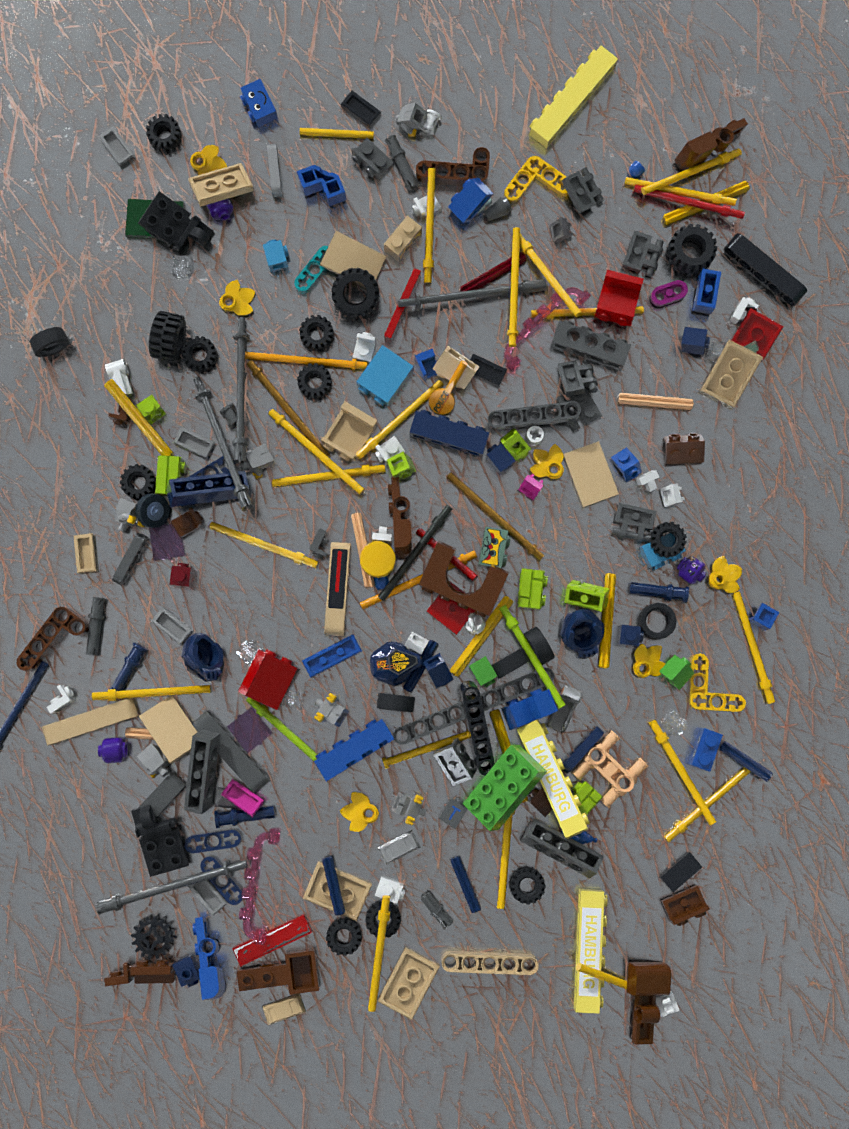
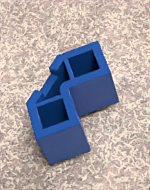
M316 165L297 171L298 180L305 196L323 190L329 207L346 200V193L339 175L322 170L321 167Z
M540 688L530 692L531 696L520 701L515 698L506 702L508 706L501 709L510 730L558 711L549 689L542 691Z

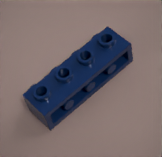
M426 410L415 412L409 432L411 437L478 457L483 456L489 432H486L485 428L475 426V428L469 427L468 423L463 421L452 422L449 421L450 418L439 415V417L432 416V413Z
M238 471L242 484L248 486L249 489L246 472ZM230 472L170 479L167 486L170 507L238 499L233 493L235 485Z

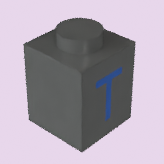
M456 797L455 800L450 798L438 818L456 829L468 809L463 805L464 801Z

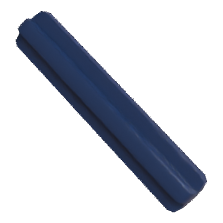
M433 640L428 642L421 655L422 665L419 670L411 673L410 678H408L403 686L404 690L410 693L414 690L426 669L423 661L434 655L439 646L437 642Z
M724 741L720 746V751L764 781L768 782L772 777L773 773L727 741Z
M325 857L322 859L334 914L336 916L345 913L333 857Z
M456 856L451 859V864L471 912L476 913L481 910V906L460 856Z

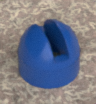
M634 161L629 167V173L634 178L640 177L645 172V168L638 161Z

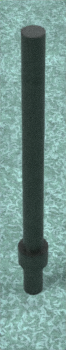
M446 505L438 517L435 516L432 520L433 524L378 596L381 600L385 601L438 528L441 529L444 525V520L453 510L450 506Z

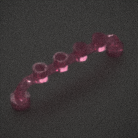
M575 287L565 289L569 296H577L575 301L580 306L591 297L587 290L583 292ZM557 292L550 297L552 302L548 306L543 304L536 310L538 315L534 319L529 317L522 324L524 328L516 338V346L563 302ZM508 342L504 349V358L508 362L506 367L512 371L522 360L517 355L515 357L512 356L511 351L514 347H509Z
M273 828L269 832L260 834L255 839L253 848L248 849L247 859L252 860L251 868H246L244 873V879L249 880L248 888H243L242 899L246 900L245 908H240L239 919L243 920L245 935L253 939L257 945H264L267 937L266 929L257 928L256 932L251 929V921L254 916L253 905L257 893L256 883L259 877V861L262 856L261 845L265 840H268V844L278 845L280 830Z

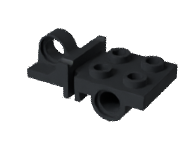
M160 191L156 194L138 222L150 235L164 241L166 245L170 246L174 243L172 249L177 251L181 249L188 237L204 247L214 232L196 215L190 220L189 216L191 213Z
M151 805L131 810L135 823V833L137 838L140 837L139 842L150 877L189 866L183 836L180 835L179 825L176 826L178 822L176 818L156 823Z

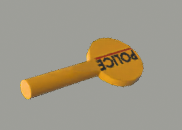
M461 360L445 389H436L431 393L429 406L435 413L447 414L454 408L455 397L452 391L467 367V362Z

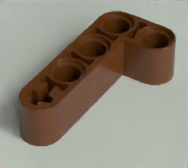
M484 147L477 148L473 153L472 164L420 161L416 165V179L420 183L428 184V168H435V185L462 187L465 181L469 178H476L477 174L484 176L480 180L486 185L489 173L490 152ZM482 156L485 160L479 161L477 157ZM440 171H445L447 175L440 176L438 173ZM464 173L466 176L460 178L457 174Z
M56 608L18 656L17 667L23 671H34L66 630L75 636H85L89 631L88 622L69 608ZM66 611L67 618L61 621L60 614ZM81 622L83 628L77 633L75 625ZM53 626L55 628V634L50 637L48 635V630L50 627ZM39 642L43 643L41 652L36 650V645ZM26 659H30V660H29L30 666H26V665H27V662H25Z

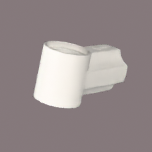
M122 359L105 364L109 379H113L128 398L132 396L133 392L128 379L129 371L125 360Z

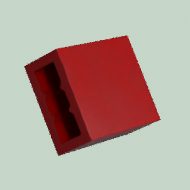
M258 649L238 692L278 710L298 668L291 665L293 661L283 656L280 660L276 658V653L268 649L265 652Z

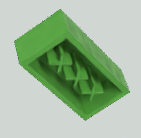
M510 745L463 802V805L489 831L499 830L547 771L520 745Z

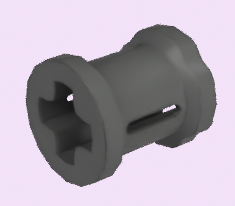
M231 403L220 410V414L229 423L230 429L236 427L237 411L235 410V405Z

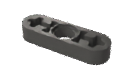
M140 532L136 534L112 578L113 582L121 586L125 583L147 543V536Z

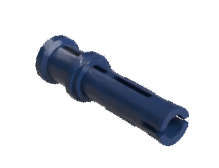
M630 582L629 594L661 597L667 601L678 600L687 603L689 586L682 588L674 587L672 584L659 586Z
M133 642V648L129 655L125 656V663L110 689L123 691L134 670L140 667V661L144 654L148 653L149 650Z
M274 806L260 807L253 818L244 811L234 808L231 811L218 812L217 810L214 811L216 828H220V826L232 824L236 826L241 822L275 818Z

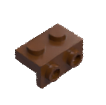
M689 433L682 436L670 434L664 437L666 464L704 462L705 440L702 435Z
M698 885L661 900L670 922L673 925L677 924V926L688 923V919L694 916L695 918H700L706 915V911L710 910Z
M139 960L130 967V975H135V984L173 983L175 981V971L172 966L174 962L157 960L156 963H148V960Z

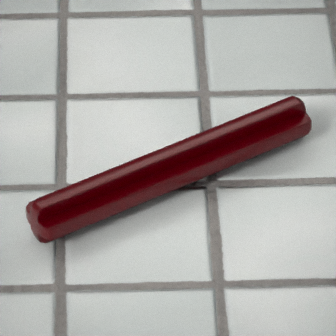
M519 252V265H521L527 259L523 252ZM512 257L460 286V292L477 290L510 271Z

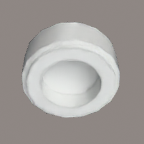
M470 613L469 620L466 622V629L473 635L479 634L485 628V620L479 615Z

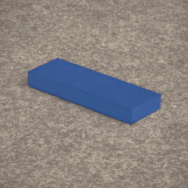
M352 634L302 660L310 678L362 652Z

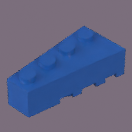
M374 719L365 725L367 729L364 731L356 730L349 735L350 739L346 742L340 740L332 745L334 749L327 753L324 750L315 756L317 760L314 763L326 782L394 740L383 719L378 722Z

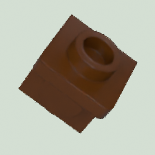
M120 405L118 408L119 415L108 413L112 423L123 426L124 423L130 424L131 418Z
M191 507L188 509V512L173 519L171 524L181 539L199 529L202 518L199 512L194 511Z
M535 787L528 795L530 797L528 802L546 817L553 809L542 787L539 789Z
M131 961L123 963L124 973H122V970L110 972V975L104 978L105 987L130 983L133 980L132 977H135V975H130Z

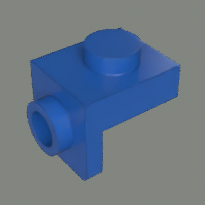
M627 447L611 457L612 462L622 472L626 482L636 478L642 472L639 460Z

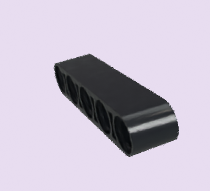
M735 234L724 247L726 254L787 304L796 306L807 293V288L743 235Z
M465 681L460 686V695L472 752L479 773L486 776L495 765L481 695L474 682ZM474 689L471 695H465L467 690ZM471 708H478L475 713H469ZM476 726H482L479 731H473ZM486 744L484 748L477 749L478 745ZM483 762H489L486 767H481Z

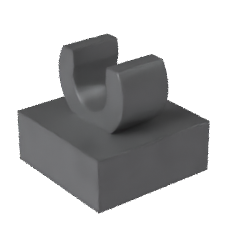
M559 218L550 224L553 243H559L573 236V233H569V227L572 225L567 222V218Z

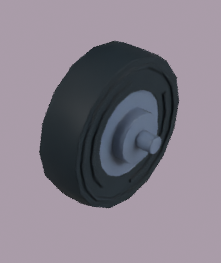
M147 494L138 501L136 516L142 525L149 528H157L164 525L169 518L170 506L163 496Z

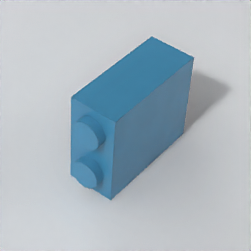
M382 345L356 381L359 387L358 390L366 396L368 394L373 396V400L377 404L388 407L413 373L414 366Z

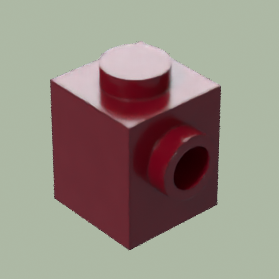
M178 563L177 566L172 565L169 585L192 589L195 570L186 563Z

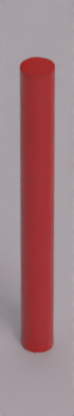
M422 528L416 531V534L421 538L426 533ZM431 538L428 544L435 548L437 541ZM453 556L451 563L474 581L478 575Z

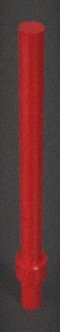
M635 185L634 192L642 194L641 188L644 186ZM660 190L646 194L720 213V216L724 217L732 216L743 219L745 214L744 211L732 209L728 205L720 206Z

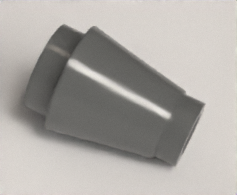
M500 197L483 212L488 221L508 215L513 209L506 197L502 199Z

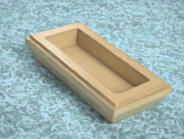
M93 533L74 535L77 573L97 571Z
M295 994L262 1006L268 1025L306 1012L300 994Z

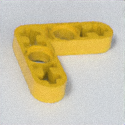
M531 156L506 187L504 197L507 198L510 204L517 203L535 179L558 195L566 197L568 196L566 189L561 190V185H563L561 180L566 178V176L540 157ZM531 163H538L537 167L531 168ZM551 172L555 178L548 181L545 179L544 174ZM526 176L529 181L526 184H521L518 178ZM517 186L518 189L515 196L509 197V192L512 193Z
M701 653L693 655L690 659L691 669L693 671L698 670V664H695L694 661L700 657L704 661V664L700 665V671L704 670V674L695 673L689 679L688 703L690 707L696 710L742 711L746 706V700L743 696L738 694L708 693L709 660L707 656ZM696 676L703 678L704 683L701 687H696L693 683ZM697 695L699 699H707L706 695H708V708L706 707L707 703H699V706H697L693 699L697 698ZM716 696L722 700V705L718 708L712 704V699ZM737 698L741 702L737 709H735V705H727L728 709H725L727 701H735Z

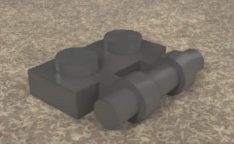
M587 167L580 170L583 177L577 171L561 180L579 214L595 206V200L598 204L604 201L601 195L602 191L596 186L593 180L594 176L588 171Z
M634 230L622 267L640 273L643 266L647 268L645 275L652 277L654 271L657 270V261L659 255H662L664 241L657 239L656 244L650 243L652 236ZM647 251L652 252L650 260L645 259Z
M576 360L558 363V371L566 397L585 394L584 387H588L591 393L598 391V382L593 376L594 369L589 360L582 361L580 366H578Z
M584 387L585 394L568 396L570 399L568 401H565L562 395L556 398L558 403L574 401L580 405L582 411L580 418L567 422L574 432L581 428L578 421L582 420L583 424L587 426L602 417L586 387ZM569 408L567 413L570 416H574Z
M618 503L614 522L621 523V528L613 527L612 535L619 536L618 538L633 539L638 543H649L651 536L645 535L644 531L645 529L653 530L656 511ZM628 525L638 527L637 533L627 531Z

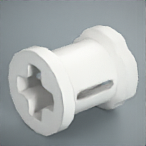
M428 109L423 129L421 130L429 135H434L435 127L438 121H441L442 116L438 112Z
M539 426L530 427L526 434L527 443L531 446L539 445L544 437V431ZM534 432L537 433V438L535 440L532 439V435L534 434Z

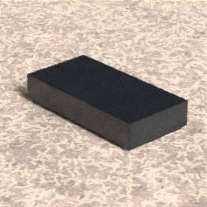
M353 90L341 103L343 109L369 128L372 127L381 115L380 110Z
M473 354L470 361L479 366L474 376L499 387L507 369Z
M688 851L659 877L672 892H675L698 872L702 866Z

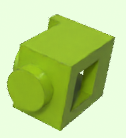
M150 395L136 405L150 425L167 415L153 395Z
M515 428L500 438L502 444L516 461L525 458L531 450Z
M404 451L387 459L393 477L406 479L416 472L412 459Z

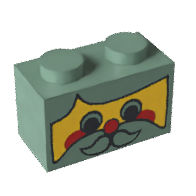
M485 527L478 566L490 568L491 565L499 568L506 566L508 555H505L504 552L505 547H509L511 536H507L508 530Z

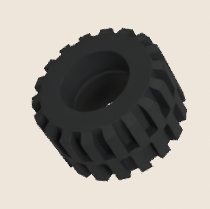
M689 224L687 228L684 225L675 232L667 247L668 253L666 254L667 258H670L668 263L670 266L674 265L673 270L675 272L678 269L680 271L679 274L687 273V276L691 277L693 273L697 276L702 269L709 268L716 256L718 246H715L717 243L716 238L712 239L714 234L707 232L708 228L704 227L702 229L699 224L696 227H693V224ZM685 243L697 245L701 250V256L698 258L687 256L683 252L682 245Z
M349 268L342 271L336 277L331 290L335 307L349 317L365 316L368 312L370 313L376 306L379 298L377 281L369 271L361 268ZM352 281L361 282L366 287V298L360 303H351L344 295L346 285Z
M165 311L157 313L149 335V353L152 358L176 362L180 357L186 336V321L183 315Z

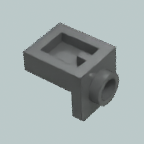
M319 528L309 549L313 552L312 555L321 560L323 557L328 559L329 554L320 550L321 547H325L329 539L326 537L328 533Z

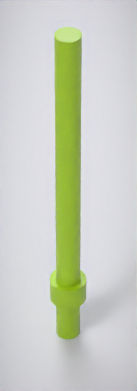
M506 605L502 606L499 610L507 621V627L509 630L512 629L546 688L550 690L558 708L564 707L566 705L519 628V622L516 617L513 618Z
M249 697L246 699L257 710L256 713L260 717L266 718L311 760H317L315 756L318 754L268 711L269 708L266 705H262Z

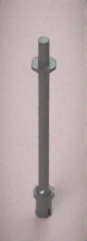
M527 279L518 284V292H522L525 295H529L530 292L546 291L545 279L534 281ZM511 285L420 297L417 292L415 293V298L400 299L397 302L398 307L416 305L417 310H420L421 304L511 293Z
M239 317L238 333L233 334V339L237 341L236 438L232 441V445L234 446V462L239 463V456H241L240 463H246L248 441L244 438L245 341L250 339V335L245 333V318Z
M196 377L193 379L198 391L195 398L203 403L234 482L235 489L233 493L238 498L242 511H247L246 506L250 510L254 505L248 494L249 489L248 486L242 484L209 401L212 393L204 388L201 378Z
M247 860L230 865L228 861H224L223 867L128 896L120 897L114 895L111 899L96 902V909L100 908L97 910V913L101 915L112 910L119 911L125 904L221 875L231 878V872L248 868Z

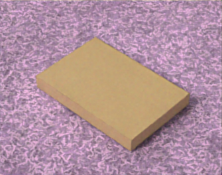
M242 163L188 178L190 187L200 207L254 191Z
M336 231L320 266L338 275L349 268H361L369 271L376 280L387 256ZM352 281L366 289V287L361 282Z
M729 339L703 384L701 391L735 407L763 356Z
M599 441L563 454L582 508L619 495Z
M172 695L139 716L170 764L191 751L192 736L197 731Z
M318 861L303 899L334 912L322 862ZM336 869L345 913L342 915L357 921L372 883Z
M405 947L377 1001L412 1020L440 965Z

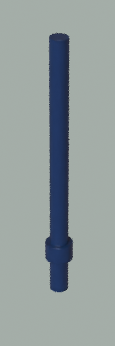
M42 660L0 729V744L49 664Z

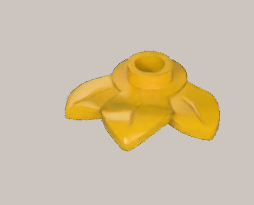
M207 145L201 152H195L191 156L190 164L198 171V175L227 167L226 162L217 156L219 152L218 146ZM199 158L203 159V163L201 165L197 164V160Z
M234 280L227 284L225 294L219 300L220 307L226 312L233 311L239 316L249 315L253 312L249 303L253 300L255 291L250 288H240L239 281ZM228 300L232 301L230 306L226 305Z
M554 444L549 452L542 449H534L533 459L536 464L530 468L532 474L539 478L559 479L564 472L563 465L561 464L564 455L560 447ZM552 467H555L557 469V473H552L550 469Z
M725 556L717 558L712 564L713 572L708 578L710 587L716 590L723 589L727 593L737 592L740 590V587L736 581L742 575V568L735 564L728 565Z
M640 644L636 648L634 653L636 662L633 665V672L636 676L645 678L649 675L655 677L661 675L659 671L665 665L664 662L659 661L662 646L655 645L647 649L644 644ZM641 665H644L643 671L639 669Z
M353 792L351 793L352 803L344 806L340 813L344 818L351 821L350 831L359 832L364 830L367 824L377 820L379 811L375 805L370 804L366 795ZM371 810L373 812L372 817H367L365 812Z

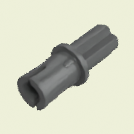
M430 892L421 897V901L431 912V917L434 916L444 930L447 929V925L450 926L453 920L443 910L444 906L439 905Z

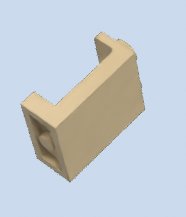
M344 401L340 413L325 437L321 439V442L324 444L323 447L330 452H338L340 454L339 457L347 462L350 460L355 462L357 459L355 454L365 446V442L370 438L378 422L373 417Z

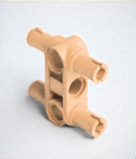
M612 730L601 742L594 744L582 758L583 761L571 772L581 781L591 769L595 768L611 784V789L600 800L608 809L619 796L622 797L633 789L637 783V777L649 767L639 758L629 770H625L609 754V750L620 740V737ZM594 750H598L601 754L598 761H594L591 758V753ZM622 778H627L629 781L626 788L620 787L619 782Z

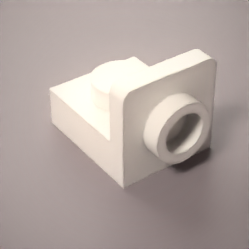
M427 196L419 200L417 197L413 199V212L416 216H420L422 221L426 219ZM436 197L434 201V215L442 211Z
M743 297L729 322L736 324L739 320L743 321L750 308L757 311L760 306L756 304L755 300Z
M367 332L357 333L353 359L371 362L376 346V338L373 337V334Z
M395 436L382 445L375 447L377 451L375 453L376 457L380 462L384 461L386 465H388L387 459L403 451L405 452Z
M61 684L57 686L62 697L57 696L50 701L51 704L47 706L50 714H57L75 701L72 697L74 693L69 686Z
M381 876L375 896L382 898L383 895L390 896V901L397 905L398 900H403L406 890L402 889L403 883Z

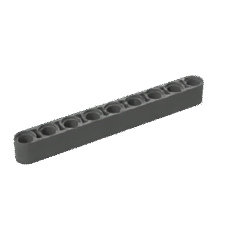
M544 668L550 674V679L553 682L554 672L550 668ZM537 671L481 693L484 711L542 688L545 684L540 679ZM525 678L532 681L530 689H525L522 686V681ZM506 686L514 688L513 696L508 697L505 695L504 689ZM489 693H494L497 697V701L494 704H489L486 701V696ZM462 702L397 728L393 734L394 741L400 745L407 744L465 720ZM453 708L460 709V718L453 719L450 711ZM436 715H440L443 718V724L439 727L434 726L432 723V719ZM417 723H423L426 727L425 732L417 734L414 726ZM404 730L407 732L408 737L405 741L397 739L398 731Z

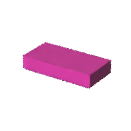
M234 779L230 781L221 793L222 797L252 818L264 803L263 799Z

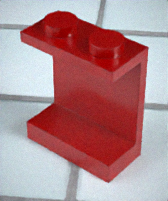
M607 270L594 317L602 321L615 322L621 326H631L644 279Z

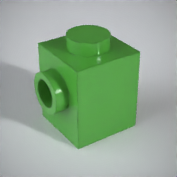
M676 655L667 661L659 671L666 681L678 690L695 674L690 667L692 664L686 658L680 659Z
M486 656L469 666L480 687L482 685L488 687L496 682L494 678L497 677V674Z

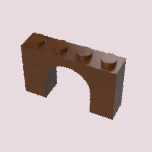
M438 541L419 583L420 586H423L422 590L431 594L434 591L440 594L439 597L446 601L452 599L458 602L457 605L464 609L470 607L476 610L475 613L479 616H490L510 572L491 565L482 586L472 593L459 592L452 587L448 580V568L456 548Z

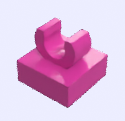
M534 474L527 475L518 489L532 500L536 498L544 486L542 485L543 480L538 482L534 479Z

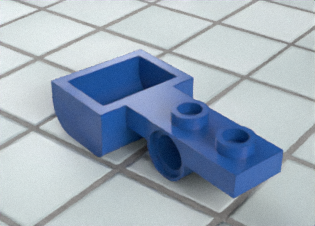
M195 918V923H193L192 927L193 934L197 935L195 953L196 956L199 955V978L202 1000L218 999L225 992L224 971L221 967L211 966V957L218 953L219 944L216 940L208 938L206 918ZM207 942L213 944V950L210 953H206L204 950Z

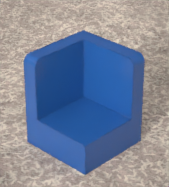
M433 349L415 355V362L423 381L437 375L436 371L433 370L437 363Z
M761 603L755 615L749 621L766 631L771 629L780 612Z

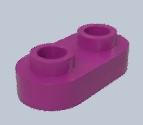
M681 280L658 286L651 293V302L655 306L662 307L682 300L688 292V287ZM674 289L680 290V294H676ZM657 295H661L663 300H658Z

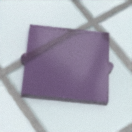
M172 524L149 528L154 561L171 560L175 557L185 556L183 538L180 539Z
M253 707L249 708L242 715H238L237 719L227 726L247 753L256 746L262 745V741L273 733Z

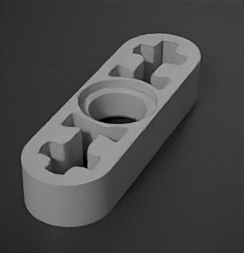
M268 144L267 152L272 197H282L277 144Z

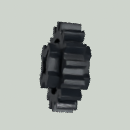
M149 915L146 917V922L141 919L139 921L140 926H134L137 932L131 934V937L136 938L132 945L138 946L135 952L142 951L141 957L148 954L149 960L153 958V955H155L156 959H159L161 953L164 956L168 953L166 948L171 949L173 947L170 942L175 940L174 937H171L175 930L169 929L171 922L164 923L165 917L158 920V915H155L152 920ZM151 924L149 931L142 932L145 926ZM152 933H154V937H157L154 942L152 937H149ZM158 943H165L162 948L156 950Z

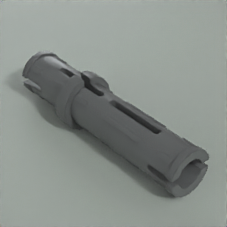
M396 135L389 136L385 139V142L390 149L391 158L395 160L408 190H414L416 187H419V183L405 157V150L401 148Z
M92 597L91 614H88L90 622L86 655L98 656L101 622L104 619L102 613L105 598Z

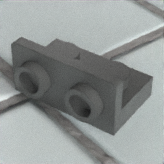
M368 138L357 148L353 147L351 149L353 161L357 165L361 164L366 168V173L372 178L375 177L378 181L394 166V162Z
M458 738L454 739L451 745L441 748L433 754L452 786L471 780L477 771L475 762L469 757L466 747Z

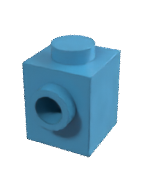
M274 239L263 244L270 272L288 267L286 257H289L286 245H282L281 240L277 241Z

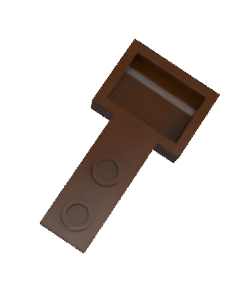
M745 118L739 121L735 119L724 128L718 127L712 133L709 131L688 141L674 161L683 171L704 163L713 150L724 152L733 141L734 136L740 134L748 123Z
M399 477L391 478L392 484H388V496H392V502H389V514H393L396 559H406L412 552L411 521L404 519L410 514V502L406 497L400 496ZM405 505L406 509L398 510L397 506Z
M315 949L288 951L285 953V964H266L255 968L237 970L239 991L283 985L289 986L290 995L319 991Z
M664 962L628 963L627 993L635 996L632 1043L635 1045L653 1044L654 1024H657L660 1020V1010L656 1005V996L670 995L671 969Z

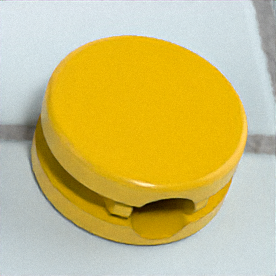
M374 541L367 544L360 555L362 569L366 574L374 578H382L389 575L396 564L394 550L390 545L382 541Z

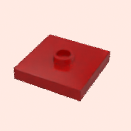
M750 308L731 340L743 347L756 340L759 346V350L756 352L763 356L762 360H764L784 326Z
M450 582L454 589H456L459 592L465 593L452 582ZM439 594L426 612L457 635L469 620V614L474 613L476 610L470 607L464 609L457 605L458 602L452 599L446 601L440 598Z

